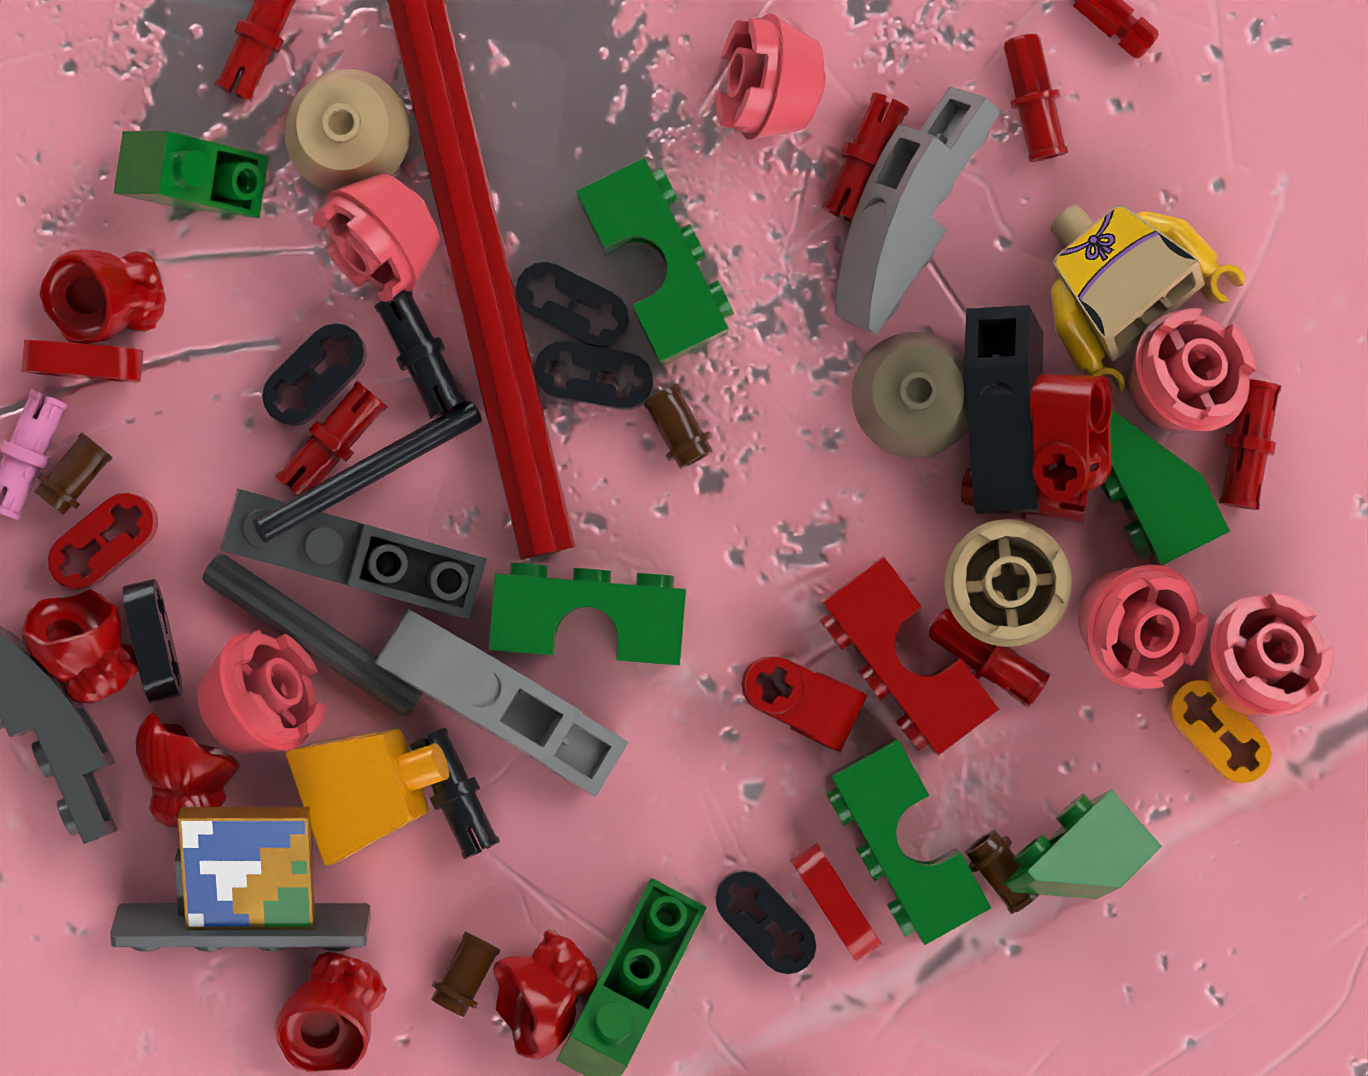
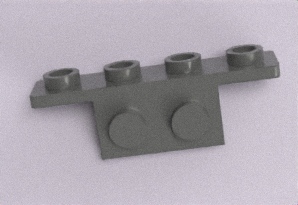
M178 848L174 861L177 903H122L118 905L110 932L111 946L131 947L137 951H153L161 947H194L200 951H217L225 947H258L264 951H280L288 947H321L328 951H344L351 947H364L367 944L371 912L370 905L367 903H315L316 919L314 929H186L180 848Z

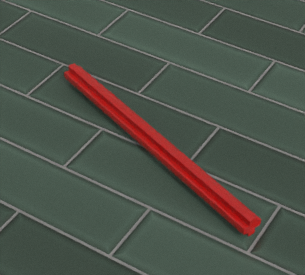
M387 0L520 560L575 548L576 545L446 1Z

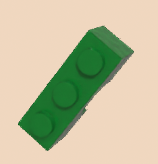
M642 158L576 191L577 198L605 255L628 244H644L656 250L666 264L667 273L662 286L653 295L632 305L633 312L660 367L728 334L729 328L725 318L734 315L733 309L718 280L707 285L697 265V262L705 259L706 255L692 226L688 224L679 228L669 208L670 205L678 202V198L662 167L651 172L645 158Z
M512 562L510 563L509 575L495 574L489 650L555 655L556 635L561 621L576 609L591 607L607 614L616 627L618 635L617 661L680 666L686 589L674 588V576L637 573L636 585L610 583V570L573 568V580L547 578L548 565Z
M893 738L829 774L836 787L825 794L843 826L855 821L866 843L857 847L856 850L874 882L884 876L889 882L897 899L887 903V906L904 937L916 932L921 942L926 945L991 909L989 902L958 849L955 848L930 861L914 860L906 856L900 849L896 837L897 824L900 817L909 807L927 798L929 794L898 739Z

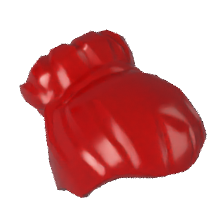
M79 249L68 251L59 255L52 263L40 288V298L44 311L62 335L72 343L90 344L106 341L118 335L126 328L135 332L152 330L156 328V323L162 317L166 302L164 286L162 285L160 272L154 258L146 252L133 251L121 258L96 250Z
M89 589L71 597L43 599L29 610L22 630V640L27 652L41 667L48 670L59 681L65 683L68 696L74 702L98 703L102 699L108 698L113 693L120 691L138 672L132 646L121 642V620L116 605L106 600L97 592Z
M154 712L147 715L138 728L135 742L136 755L143 775L152 785L149 810L155 821L167 827L178 828V816L181 807H221L227 799L224 786L240 768L239 762L219 748L197 743L193 737L188 736L181 725L161 723Z
M552 929L544 931V939L534 949L533 955L507 957L496 962L493 968V974L499 986L495 1009L512 1031L516 1053L524 1058L542 1059L559 1047L573 1028L576 1017L575 1005L578 1002V997L586 996L593 992L598 981L596 970L592 966L590 959L584 955L582 950L571 939L559 935Z
M326 952L318 955L311 964L309 981L301 985L287 1000L277 1017L274 1028L277 1043L285 1058L293 1067L312 1073L353 1069L364 1057L371 1039L372 1018L370 1012L378 1008L387 990L383 985L381 975L370 963L341 953Z

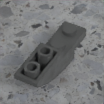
M237 488L220 550L470 619L487 558L323 512L265 543L258 535L253 520L285 502Z
M0 626V729L5 727L9 737L22 736L33 730L35 731L38 741L32 743L34 757L44 776L48 778L54 775L63 795V799L57 801V808L63 824L71 836L79 833L83 844L118 831L93 774L116 763L100 730L84 705L74 702L68 696L65 683L59 681L48 670L41 667L27 652L22 640Z

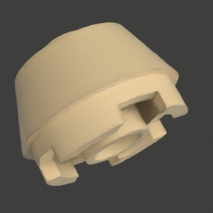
M339 69L314 78L297 93L286 116L285 143L288 154L301 175L315 186L330 192L380 173L392 176L403 162L410 141V122L403 101L387 82L365 71Z
M996 520L973 529L956 545L948 560L945 571V594L955 619L972 636L991 645L1016 647L1042 638L1059 623L1070 601L1072 576L1063 550L1044 530L1020 520Z

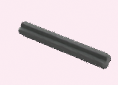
M218 554L206 567L202 576L205 584L279 634H286L293 638L307 653L399 715L407 716L420 700L422 692L374 664L377 659L376 656L228 556Z

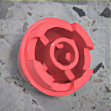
M772 13L766 14L762 18H749V21L737 20L728 34L721 55V59L731 61L727 74L728 93L716 91V111L720 125L740 131L748 140L805 129L812 120L825 90L826 76L821 44L816 39Z
M380 173L330 191L327 195V203L313 215V224L320 228L326 225L328 232L334 240L325 247L333 262L357 287L360 288L368 280L380 289L377 293L380 301L383 302L390 301L402 290L411 291L414 289L440 242L438 228L424 200L414 190L385 173Z
M1184 309L1158 317L1144 330L1137 345L1128 374L1129 392L1134 405L1142 416L1161 429L1168 431L1216 430L1231 423L1240 414L1248 400L1249 375L1256 371L1255 358L1250 344L1234 324L1226 328L1213 318L1201 315L1204 309Z
M1162 565L1129 567L1113 570L1102 575L1085 593L1078 614L1080 634L1097 669L1113 683L1131 688H1160L1164 686L1161 681L1173 675L1184 663L1192 666L1200 655L1207 632L1206 615L1199 612L1197 598L1189 582L1177 571Z
M1270 593L1268 596L1245 597L1224 609L1213 627L1206 658L1207 678L1216 696L1232 710L1250 716H1287L1301 712L1312 705L1320 696L1329 679L1334 659L1332 646L1326 650L1322 634L1312 622L1317 616L1315 612L1298 599L1281 593Z
M257 630L254 633L238 634L227 642L199 682L197 699L201 716L215 739L233 752L250 754L295 749L305 742L309 733L320 726L325 715L326 703H316L315 691L309 678L317 673L318 670L302 646L286 634L276 639L261 634V630Z

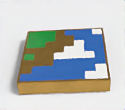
M310 807L180 808L178 828L186 929H314L316 913Z

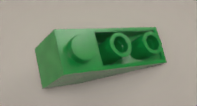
M1112 410L1110 419L1112 468L1106 482L1100 486L1111 504L1119 500L1121 501L1131 521L1123 529L1137 558L1141 561L1149 557L1152 565H1164L1229 533L1230 530L1202 474Z
M653 878L649 880L599 975L593 992L589 994L556 1059L558 1062L585 1076H621L707 908L706 906Z

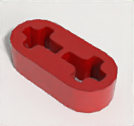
M27 339L24 340L21 372L56 377L139 383L141 382L143 350L119 346Z
M131 493L116 494L105 500L62 535L51 547L48 555V568L54 580L64 587L75 590L90 589L101 583L144 548L155 536L158 528V516L153 505L144 497ZM122 506L129 511L139 508L143 515L139 517L136 523L141 532L136 537L130 533L123 532L109 541L105 534L119 522L118 516L114 513L118 507ZM97 541L102 548L87 561L89 568L92 570L91 573L86 577L78 572L68 575L64 567L70 562V558L66 553L69 547L72 546L77 550L83 551Z
M817 843L790 860L855 961H858L882 945Z

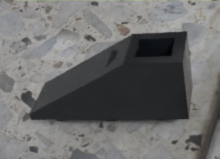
M1029 305L966 308L964 373L974 511L976 514L1039 512L1040 489L1035 483L1033 475L1034 446L1033 422L1030 414V394L1036 378L1043 374L1044 332Z

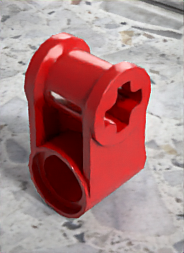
M1040 374L1032 386L1030 414L1033 422V475L1040 491L1051 499L1058 501L1072 499L1083 491L1099 487L1106 482L1111 474L1110 419L1113 397L1110 383L1106 377ZM1051 464H1057L1056 468L1048 469ZM1097 464V467L1090 471V466Z
M777 656L759 658L750 663L744 671L741 681L742 694L753 708L789 725L791 730L840 753L868 697L865 693L818 671L816 673L790 660ZM777 667L782 671L780 682L788 686L784 696L772 695L767 703L761 699L764 689L759 684H756V679L759 673L771 674Z

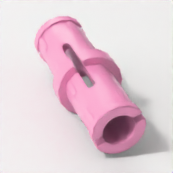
M31 388L11 440L4 439L0 447V451L5 453L0 463V513L16 520L21 519V512L39 469L46 470L51 458L45 455L63 412L68 407L67 403Z

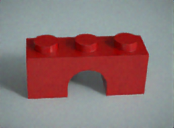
M884 556L821 602L828 614L819 620L841 650H844L850 644L853 645L866 663L865 666L858 670V673L879 701L890 694L905 714L896 723L918 752L928 745L934 754L940 755L1000 710L961 658H955L941 670L930 675L914 674L901 664L895 651L897 631L901 624L921 609L922 606Z

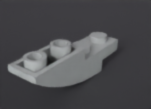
M950 86L920 131L901 124L898 125L865 185L843 250L835 304V314L843 321L877 335L884 323L897 311L901 298L919 271L931 260L935 247L947 231L946 228L932 217V214L938 205L949 196L955 180L973 153L983 145L987 139L989 129L1001 113V110L986 97Z
M410 609L406 610L374 664L480 729L488 731L595 797L629 743L582 714L581 710Z

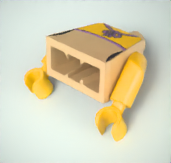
M1072 205L1063 210L1051 226V232L1066 246L1052 262L1058 277L1050 290L1056 332L1077 369H1085L1087 372L1086 376L1111 374L1114 383L1121 392L1125 389L1124 377L1118 370L1104 365L1102 359L1105 353L1114 362L1140 340L1149 324L1158 317L1176 310L1200 288L1203 296L1211 303H1228V298L1220 293L1217 288V279L1220 274L1226 275L1229 281L1237 287L1243 286L1245 282V275L1240 268L1235 265L1220 266L1216 262L1218 258L1217 253L1182 218L1146 210L1135 214L1125 206L1119 205L1113 207L1095 223L1078 205Z

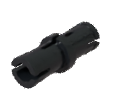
M402 290L394 297V300L403 316V320L393 300L388 302L380 301L374 307L377 313L380 314L400 353L396 358L402 371L408 369L429 411L430 419H434L449 412L438 392V388L448 408L453 407L455 409L467 402V400L462 395L441 354L446 349L441 338H433L413 298L412 290Z
M442 728L428 734V738H420L409 746L414 751L431 743H437L442 749L448 763L449 778L430 785L435 794L430 800L435 810L442 809L462 851V857L467 859L481 853V848L489 849L501 841L496 836L475 793L480 789L475 777L468 779L448 737L447 729Z

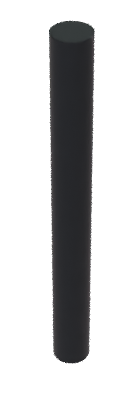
M471 401L465 402L253 520L258 535L267 543L482 422L477 407Z

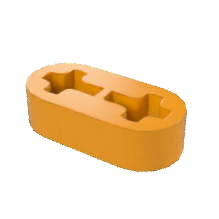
M1198 679L1185 681L1173 690L1167 705L1171 722L1218 774L1227 780L1239 783L1254 782L1265 774L1272 758L1270 744L1245 714L1236 712L1226 706L1216 696L1208 681ZM1188 693L1196 697H1202L1205 694L1210 695L1212 701L1208 704L1207 710L1219 723L1215 729L1211 730L1205 722L1199 719H1193L1189 723L1186 722L1183 715L1189 707L1183 699ZM1225 732L1239 743L1244 744L1252 740L1255 747L1251 750L1250 756L1255 763L1250 769L1241 765H1236L1232 769L1229 768L1226 762L1230 759L1232 753L1219 739Z

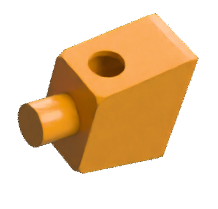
M400 729L318 741L285 752L303 806L310 807L311 829L325 867L360 852L427 814L428 803L422 788L449 778L448 763L440 746L437 743H433L409 752L404 735Z

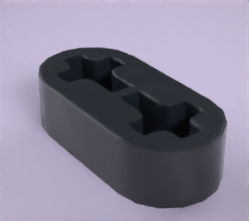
M549 262L534 263L525 268L518 277L516 285L517 300L523 311L533 319L586 345L597 347H612L619 343L626 335L629 326L628 309L623 300L615 293L557 264ZM547 275L557 278L555 289L560 294L571 298L567 308L548 300L542 308L535 307L533 305L535 296L527 289L529 283L532 280L543 282ZM603 302L612 305L611 316L618 322V326L614 331L604 328L599 336L590 334V321L586 317L574 312L578 303L593 310H599Z
M338 323L325 325L314 332L264 384L262 398L264 407L269 415L280 423L291 426L302 425L312 420L364 367L367 352L365 343L360 335L347 325ZM332 338L340 343L349 338L353 343L347 350L349 357L352 359L351 363L345 368L334 363L319 375L314 369L328 355L322 346L324 342ZM310 375L315 381L302 394L303 400L307 403L306 407L300 412L291 407L281 412L277 406L283 399L278 391L280 385L286 382L295 387Z
M556 341L547 345L538 354L535 362V376L539 386L549 396L560 400L615 410H633L643 405V402L650 397L653 389V374L649 365L640 356L630 352L570 341ZM561 353H568L572 355L573 366L591 370L590 380L569 378L566 388H559L555 386L554 375L546 373L545 368L548 362L557 363ZM622 364H629L634 366V376L638 379H643V386L641 390L632 389L628 399H620L616 397L617 391L615 386L597 382L598 373L619 374Z
M150 579L123 586L122 594L140 679L148 701L152 703L181 696L182 680L163 595L157 580Z
M741 869L732 871L723 877L717 887L715 896L717 910L723 920L774 971L792 974L808 967L816 951L815 935L808 923L757 872ZM737 882L743 888L750 886L752 883L758 886L760 891L756 894L755 900L757 905L767 915L758 922L745 909L739 910L736 914L730 911L728 906L731 904L733 897L728 889L731 885ZM772 921L786 934H790L796 929L802 932L804 936L798 944L803 953L799 958L794 960L786 954L778 960L772 955L777 945L774 938L765 929Z

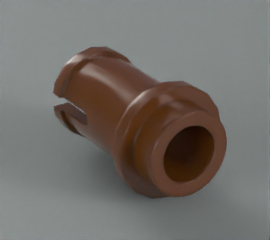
M675 384L651 396L643 402L645 409H648L670 450L665 455L668 461L675 459L678 467L683 469L713 452L708 442L712 435L710 431L703 433L681 393V387L679 384Z
M81 432L77 441L46 477L42 473L39 475L38 479L42 482L34 492L62 515H65L71 506L75 509L80 506L76 501L77 498L113 457Z
M992 830L980 837L966 850L965 853L971 860L968 866L972 872H981L1006 904L1007 910L1011 914L1017 913L1032 903L1039 895L1013 893L1004 884L1020 866L1015 862V855L1009 848L1012 844L1011 839L1008 836L1001 838L996 830Z
M466 931L440 982L434 980L431 985L436 989L431 1000L462 1017H465L469 1007L476 1009L478 1002L473 999L496 955H499L501 951L499 948Z

